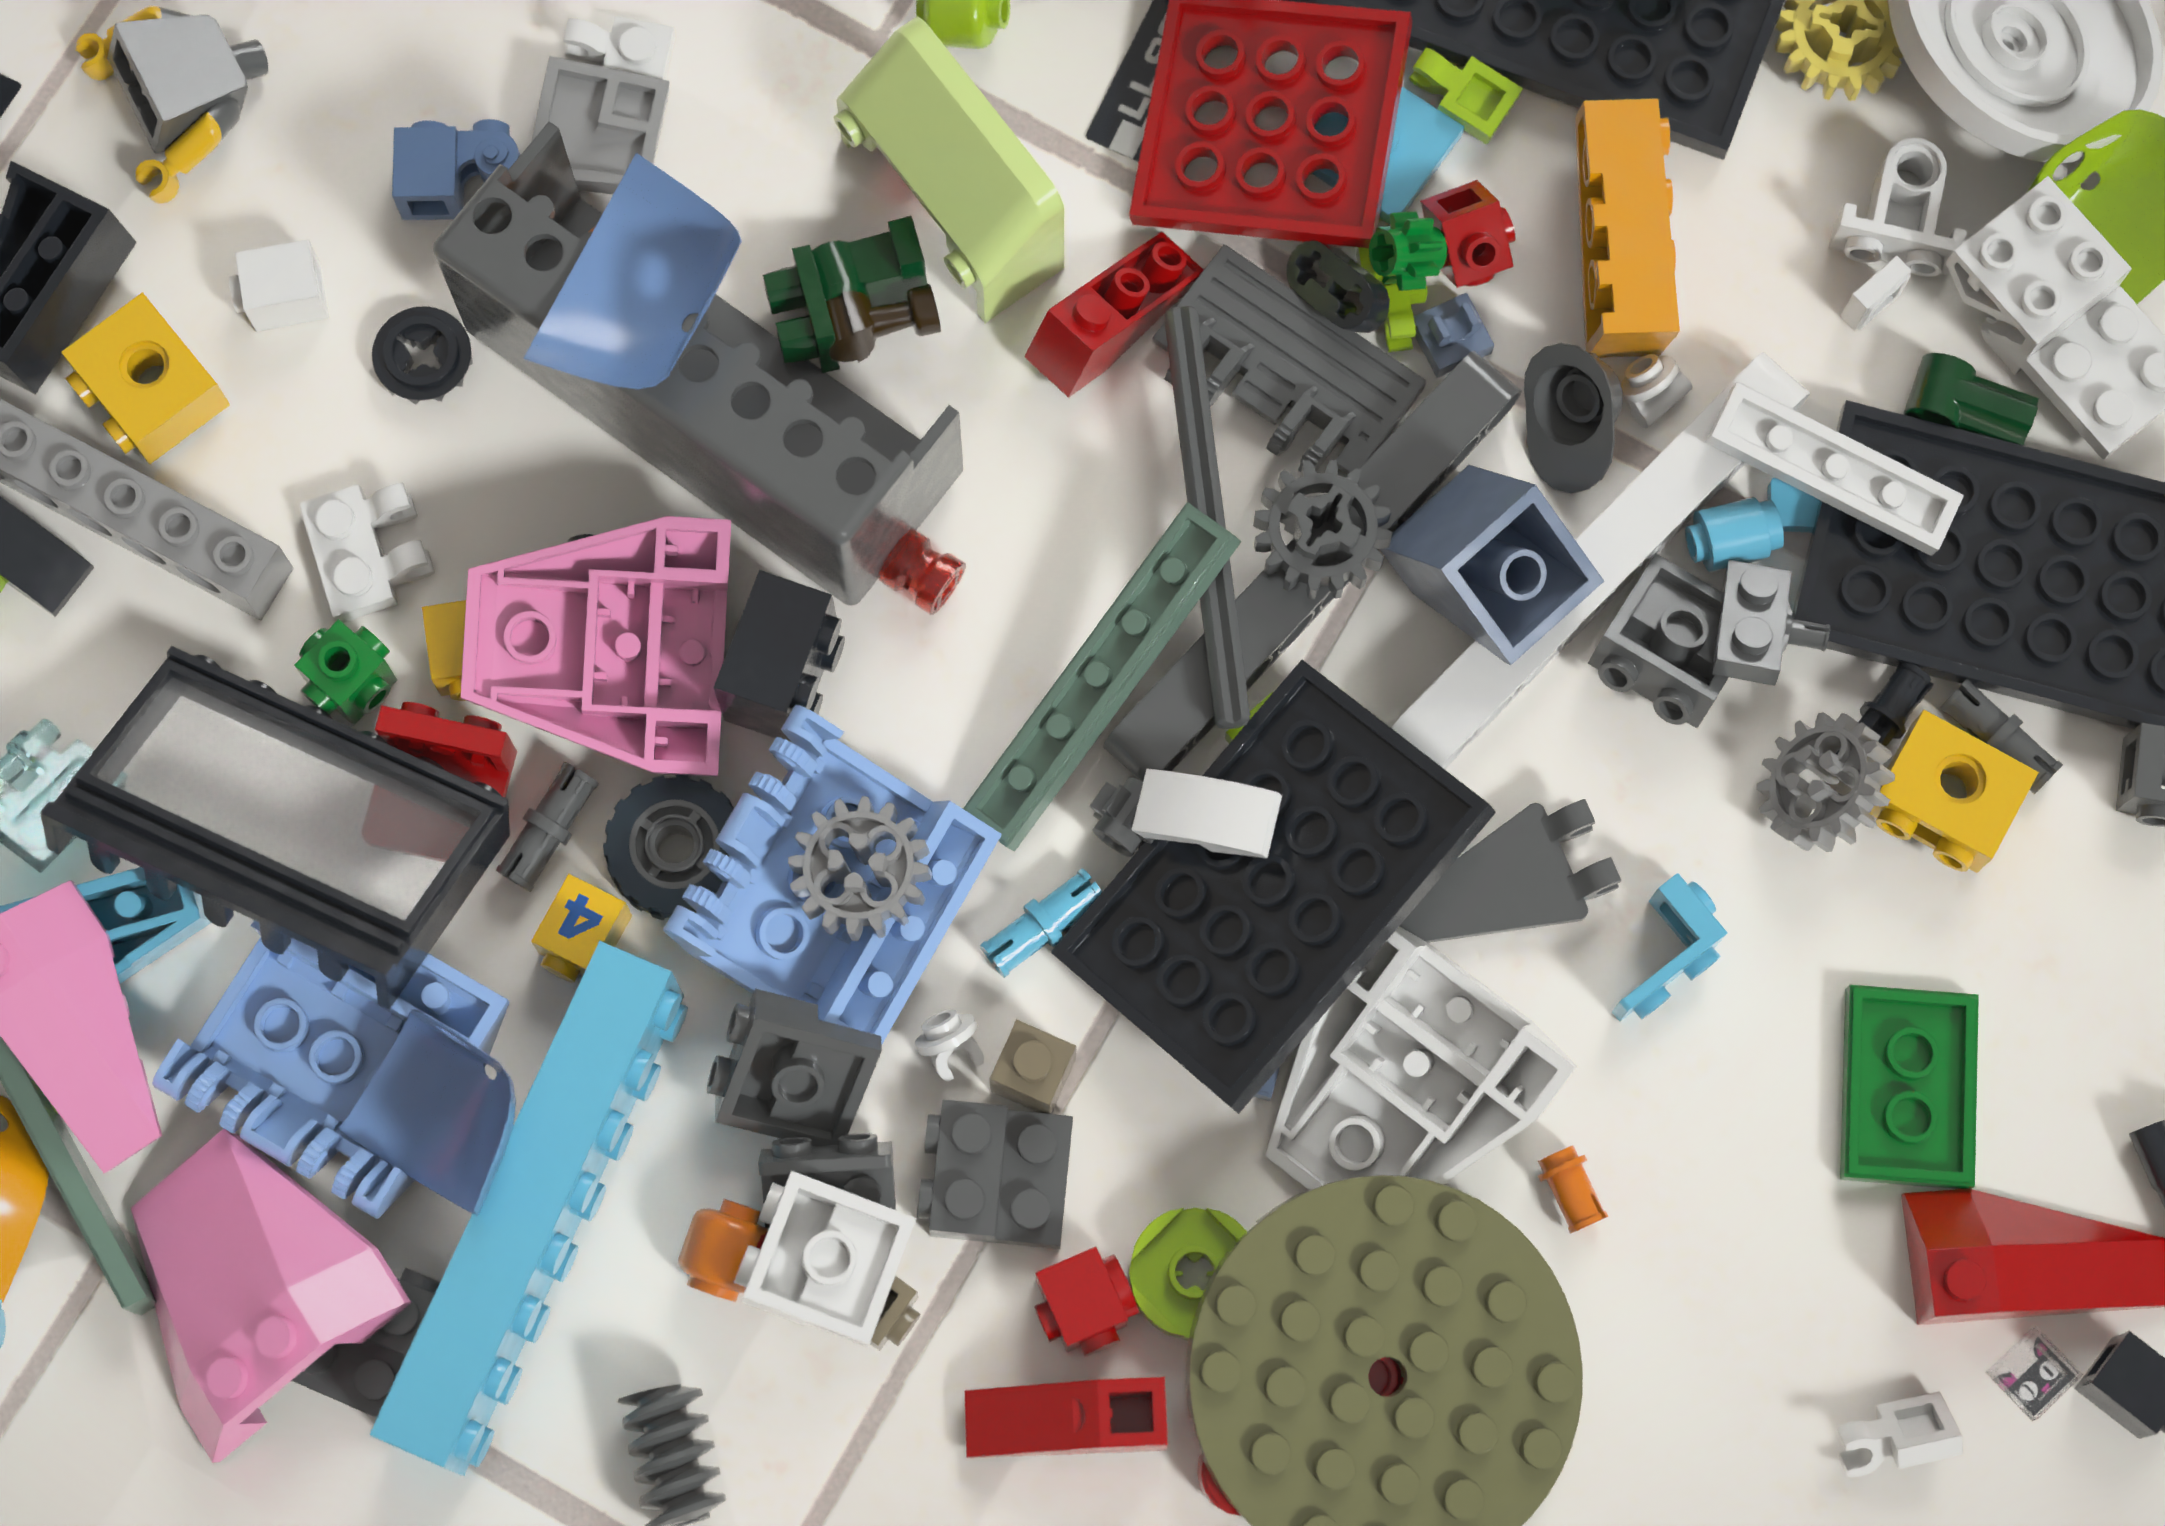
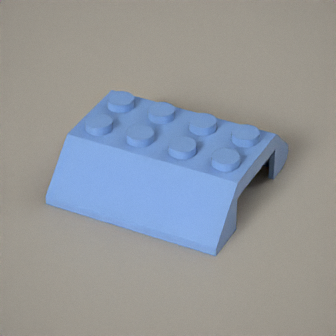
M795 705L781 728V731L791 742L781 737H776L769 748L770 753L788 771L781 782L769 774L755 772L748 785L761 799L744 792L715 840L730 856L728 857L726 854L715 849H710L703 860L704 865L723 883L716 895L704 887L690 884L682 898L697 912L694 913L687 908L677 905L663 931L692 957L752 994L756 988L817 1004L818 1020L880 1035L881 1043L883 1044L1002 834L950 800L931 801L837 740L841 738L844 731L813 711L800 705ZM862 796H868L874 813L879 814L882 807L888 802L895 805L898 812L895 824L909 817L914 820L918 831L910 841L925 839L930 852L926 857L916 862L929 866L932 872V880L916 882L915 886L923 893L925 902L923 905H915L909 902L904 905L903 909L909 920L905 926L891 917L884 921L886 926L885 937L879 938L872 926L869 925L863 926L859 941H852L848 935L846 924L842 923L839 929L833 935L826 933L822 926L825 913L811 920L805 915L802 906L810 896L796 897L791 890L790 883L803 875L791 870L788 865V857L804 855L805 851L798 844L795 836L797 832L813 835L817 831L811 816L817 811L830 820L836 816L834 810L836 800L841 799L849 812L857 811L858 803ZM840 836L833 839L829 850L840 851L851 873L856 872L864 879L872 895L871 899L883 901L888 898L892 887H882L877 882L869 864L864 865L857 859L849 844V838ZM890 839L880 841L875 847L876 853H885L886 856L891 854L895 850L896 842ZM835 881L829 883L825 888L824 895L828 898L841 896L845 891L844 884H836Z
M254 920L251 927L260 935L259 922ZM260 937L191 1046L178 1038L158 1068L152 1085L175 1100H181L186 1096L185 1106L197 1113H200L206 1106H209L228 1087L239 1092L225 1106L220 1118V1126L231 1133H235L242 1127L240 1133L242 1140L286 1166H291L300 1159L297 1163L296 1172L308 1179L315 1176L338 1152L349 1157L350 1160L335 1175L331 1192L342 1199H347L356 1190L352 1199V1205L378 1219L415 1180L399 1168L393 1167L339 1131V1129L387 1056L403 1029L410 1011L419 1010L429 1015L490 1055L510 1002L508 999L428 953L393 1006L388 1010L378 1005L374 976L349 965V970L341 981L331 980L319 969L317 949L291 938V944L283 954H276L263 945ZM448 1033L450 1036L461 1042L459 1039Z

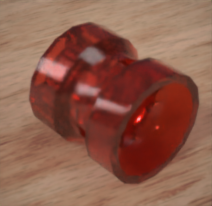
M911 529L899 540L889 554L881 569L879 581L894 591L908 590V593L914 596L916 606L928 614L934 615L947 602L964 575L966 563L952 553L941 554L938 551L932 550L930 538L916 529Z

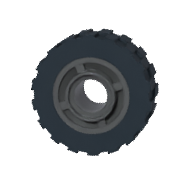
M676 774V777L665 778L662 775L652 778V782L643 786L641 783L630 790L631 794L625 800L620 799L614 807L615 814L612 820L607 821L605 828L607 837L606 843H603L604 857L615 886L621 895L637 910L648 912L652 918L663 921L665 918H670L677 905L687 908L694 913L697 912L682 898L690 884L704 887L716 895L723 881L703 863L710 849H715L726 854L728 857L730 856L715 842L734 809L730 799L722 791L719 793L713 789L711 783L702 779L700 781L692 780L689 778V775ZM672 834H684L694 841L691 855L680 863H669L659 857V848L662 841Z

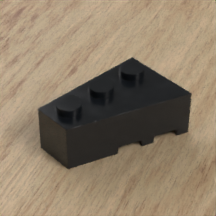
M10 161L5 177L10 186L2 213L0 214V377L36 395L63 355L61 351L69 346L137 242L110 209Z

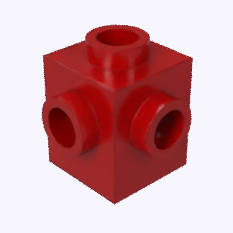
M1478 180L1420 201L1424 218H1433V226L1441 230L1446 240L1447 257L1440 271L1457 288L1484 284L1493 279L1496 273L1514 267L1509 244L1516 240L1512 220L1504 207H1500L1499 200Z

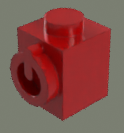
M1097 1246L1035 1272L1037 1285L1044 1298V1302L1034 1306L1036 1314L1049 1343L1061 1338L1066 1352L1081 1347L1084 1357L1117 1344L1121 1341L1117 1331L1127 1327L1128 1318L1139 1314L1133 1293L1115 1254L1102 1259Z

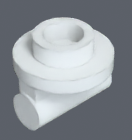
M1648 354L1632 362L1627 367L1625 378L1621 382L1623 397L1631 407L1633 418L1640 426L1646 429L1693 389L1691 381L1679 370V366L1673 357L1657 356L1656 354Z

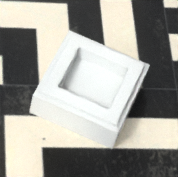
M1895 256L1851 295L1840 317L1854 331L1857 329L1861 330L1900 296L1911 277L1910 273L1912 270L1898 256Z

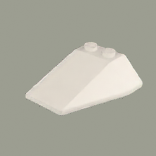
M1399 926L1300 1042L1265 1157L1308 1190L1343 1179L1377 1175L1407 1176L1445 1184L1538 1120L1578 1066L1531 1019L1431 944Z

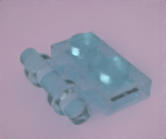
M45 718L41 719L29 732L21 730L6 745L7 753L0 759V843L39 873H42L59 856L47 849L40 812L49 801L54 803L94 752L89 746L77 739L60 755L51 746L61 737V732L54 723ZM26 770L36 771L40 774L24 792H20L12 786ZM122 773L113 785L125 790L128 776ZM76 836L72 837L61 853L77 838Z

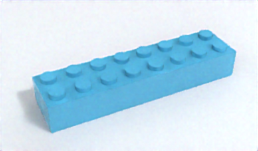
M599 941L513 1125L504 1156L478 1216L472 1214L374 1423L369 1434L370 1436L461 1476L465 1475L469 1465L478 1467L482 1463L494 1436V1430L488 1428L487 1425L497 1403L507 1405L519 1384L523 1368L515 1364L527 1340L535 1343L547 1323L551 1307L543 1303L555 1279L563 1282L574 1264L579 1246L571 1242L582 1219L589 1222L592 1221L602 1203L606 1185L599 1181L610 1158L619 1161L629 1144L634 1125L627 1123L636 1100L647 1101L656 1085L661 1066L654 1063L663 1041L665 1039L674 1042L685 1021L688 1006L681 1004L684 994L672 971Z

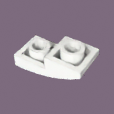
M1146 769L1132 831L1143 838L1200 844L1211 852L1268 858L1282 795L1275 791L1216 778Z

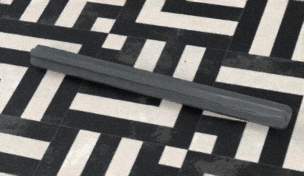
M1192 306L1173 307L1165 312L1164 323L1187 502L1226 529L1198 311ZM1229 558L1200 598L1215 723L1221 729L1243 727L1250 720Z

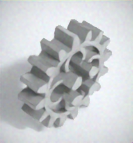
M1822 712L1817 715L1815 728H1810L1799 720L1795 723L1796 737L1789 742L1782 737H1778L1775 740L1781 753L1777 759H1763L1761 765L1771 772L1770 779L1757 783L1756 790L1769 798L1759 807L1761 814L1773 821L1770 828L1787 841L1793 842L1803 850L1809 851L1815 844L1825 852H1832L1837 836L1850 845L1856 842L1855 827L1860 823L1873 829L1877 823L1870 814V811L1874 805L1880 807L1889 805L1890 799L1880 793L1881 785L1895 781V774L1883 766L1892 757L1889 749L1878 742L1881 737L1863 722L1858 723L1848 714L1841 713L1835 721ZM1809 769L1829 784H1838L1842 781L1852 788V791L1843 796L1821 780H1812L1811 783H1808L1798 775L1803 770Z
M862 796L858 803L857 811L849 812L841 799L836 800L834 808L835 817L828 820L824 815L816 811L811 816L817 831L813 835L797 832L795 839L805 853L804 855L788 857V865L793 872L803 876L790 883L791 890L796 897L810 896L802 906V910L810 920L825 913L822 926L826 933L833 935L843 923L846 924L848 935L852 941H859L863 926L869 925L872 926L879 938L885 937V920L893 917L898 923L905 926L909 920L903 909L904 905L907 902L923 905L925 902L923 893L915 884L916 882L932 880V872L928 865L916 861L930 854L925 839L910 841L918 831L911 817L895 824L898 812L894 804L888 802L878 814L874 813L868 796ZM840 836L849 838V844L857 859L864 865L869 864L877 882L882 887H892L888 898L883 901L871 899L872 895L864 879L856 872L851 873L839 850H829L833 839ZM890 839L896 842L895 850L887 856L885 853H876V845L882 840ZM835 881L836 884H844L845 891L841 896L828 898L824 895L825 888L829 883Z

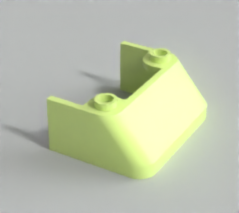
M913 18L889 37L836 99L838 114L834 116V121L841 132L842 141L848 148L851 146L855 148L859 144H862L869 151L878 148L946 235V244L950 252L944 257L945 265L962 288L966 289L972 285L976 290L978 315L986 323L1064 269V204L1057 189L1043 169L933 30L921 18Z

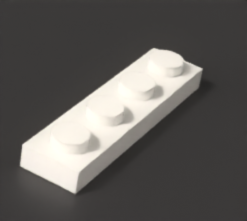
M1736 382L1730 389L1705 442L1930 556L1940 549L1964 497L1963 494L1739 382Z

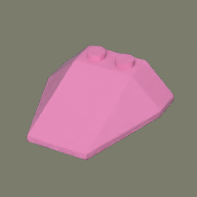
M665 516L469 568L461 699L651 773L718 777L721 709L713 687L724 661L731 520Z
M223 1128L131 1207L149 1285L156 1300L155 1309L179 1406L212 1463L221 1462L263 1427L267 1421L259 1407L334 1344L364 1343L412 1303L376 1246L252 1145L242 1140L236 1132L231 1133Z

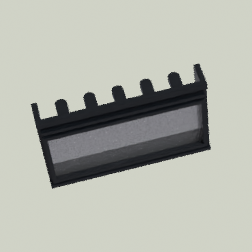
M171 646L166 652L167 659L54 803L49 801L40 812L47 849L59 855L72 837L76 836L87 842L92 864L106 874L114 872L120 864V857L144 868L148 890L161 900H169L177 890V884L200 894L204 915L216 926L226 927L233 918L234 911L259 922L263 945L276 954H283L291 944V938L317 949L319 969L331 980L341 981L348 972L349 965L375 977L378 1005L390 1010L509 838V800L502 797L494 788L485 783H471L445 771L440 764L428 757H414L390 746L382 737L373 732H360L333 720L328 713L316 706H303L277 694L273 688L259 680L248 681L228 672L207 656L199 654L193 656Z

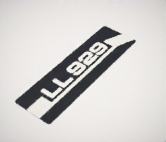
M1169 0L1152 1L1086 133L1088 140L1139 162Z

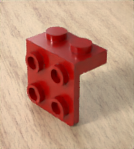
M403 702L401 709L381 705L375 731L390 746L414 757H428L440 764L445 771L471 783H485L494 788L502 797H506L517 750L507 732L501 731L502 725L500 723L474 715H466L463 723L439 718L440 712L435 708L415 702ZM375 786L362 830V837L365 843L374 849L445 864L469 829Z

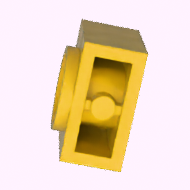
M143 292L61 351L74 370L65 378L88 408L98 401L111 416V418L102 423L106 431L125 454L136 447L149 465L230 405L215 380ZM152 366L164 367L162 375L156 381L148 384L138 383L141 374L146 369Z
M1923 710L1908 728L1887 769L1895 774V781L1881 785L1880 793L1890 799L1889 805L1881 807L1874 805L1870 814L1877 818V826L1891 836L1902 840H1910L1912 837L1934 849L1933 856L1942 864L1957 871L1966 872L1970 869L1978 873L1993 859L2039 772L1934 714ZM1942 774H1951L1962 780L1966 787V798L1957 799L1948 795L1941 786L1940 776Z

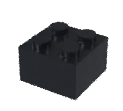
M759 570L713 687L724 721L773 738L781 737L791 742L781 731V728L794 706L800 705L819 714L823 700V694L817 693L819 682L824 670L834 672L845 643V637L839 635L842 619L836 616L832 594Z

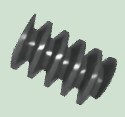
M671 1385L630 1394L617 1400L618 1403L623 1405L638 1406L636 1410L622 1419L623 1429L644 1432V1435L630 1443L627 1449L630 1456L650 1459L649 1462L635 1470L633 1474L635 1482L655 1485L654 1489L640 1497L639 1504L642 1509L661 1511V1514L645 1526H686L709 1519L710 1511L726 1501L724 1493L704 1490V1484L721 1474L720 1468L699 1465L698 1462L699 1457L715 1448L714 1441L693 1439L692 1435L693 1431L709 1421L708 1415L689 1413L686 1408L687 1405L703 1395L702 1388Z

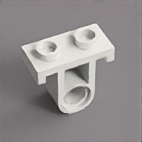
M1910 137L1895 144L1890 149L1874 180L1866 219L1855 217L1857 205L1845 202L1833 225L1829 248L1843 251L1848 258L1864 263H1873L1879 260L1890 262L1895 256H1898L1912 270L1911 273L1915 275L1932 277L1943 274L1949 276L1950 272L1946 262L1953 250L1965 242L1967 230L1954 228L1949 238L1934 235L1947 174V161L1943 152L1933 142L1923 138ZM1898 171L1914 173L1922 184L1910 185L1900 178Z

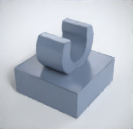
M1467 292L1414 316L1415 337L1437 378L1450 373L1472 351L1477 352L1481 357L1490 355L1493 352L1494 343Z

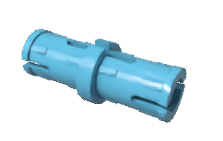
M1081 868L1078 870L1076 875L1039 903L1033 898L1023 906L1025 912L1023 915L987 942L984 941L979 945L991 964L995 962L997 965L995 969L1003 978L1008 976L1010 971L1046 944L1052 947L1056 946L1063 938L1062 932L1077 922L1102 893L1096 882L1091 884L1089 880L1092 878L1085 869Z

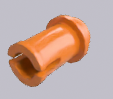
M1574 1145L1538 1161L1543 1172L1538 1175L1540 1182L1547 1180L1569 1226L1570 1234L1608 1217L1582 1163L1587 1161L1585 1154L1578 1156Z

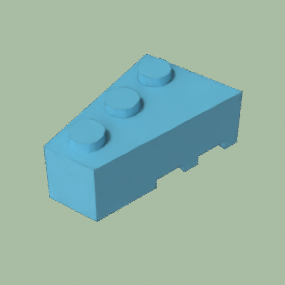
M142 867L76 885L110 936L115 955L113 961L120 984L211 923L204 915L200 894L177 884V890L167 901L161 900L148 890L144 868ZM34 897L0 906V913Z

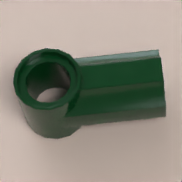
M1928 353L1922 357L1903 415L2023 446L2033 425L2038 410L2039 398L1976 376L1974 367L1956 356L1944 353Z

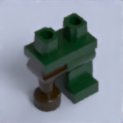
M912 215L888 221L889 232L851 242L830 241L817 246L813 250H811L810 245L792 248L794 266L763 275L765 292L772 315L804 308L806 316L775 323L784 363L818 358L823 374L840 370L839 362L857 360L859 363L868 358L875 347L876 338L911 326H913L918 336L941 332L936 301L931 285L927 284L925 260Z

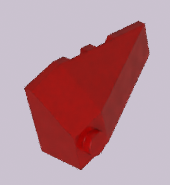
M1969 1188L1901 1194L1917 1325L2165 1307L2164 1237Z

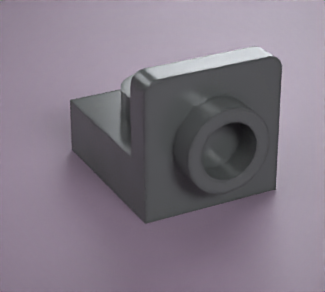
M2141 723L2123 738L2116 811L2136 814V821L2144 825L2165 827V789L2161 788V786H2165V726Z

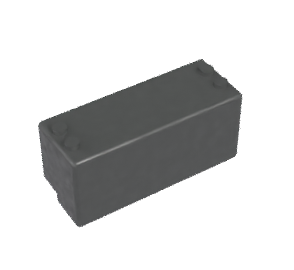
M549 121L509 169L500 164L434 242L433 253L465 329L723 517L731 520L741 530L838 600L850 606L858 604L964 471L959 411L948 405L920 440L828 373L822 374L821 368L811 361L804 360L784 363L778 338L717 294L712 299L669 376L654 387L641 389L615 387L523 359L593 232L590 230L597 225L603 214L580 197L560 129ZM698 313L690 314L686 317L682 324L684 332H688L691 329Z

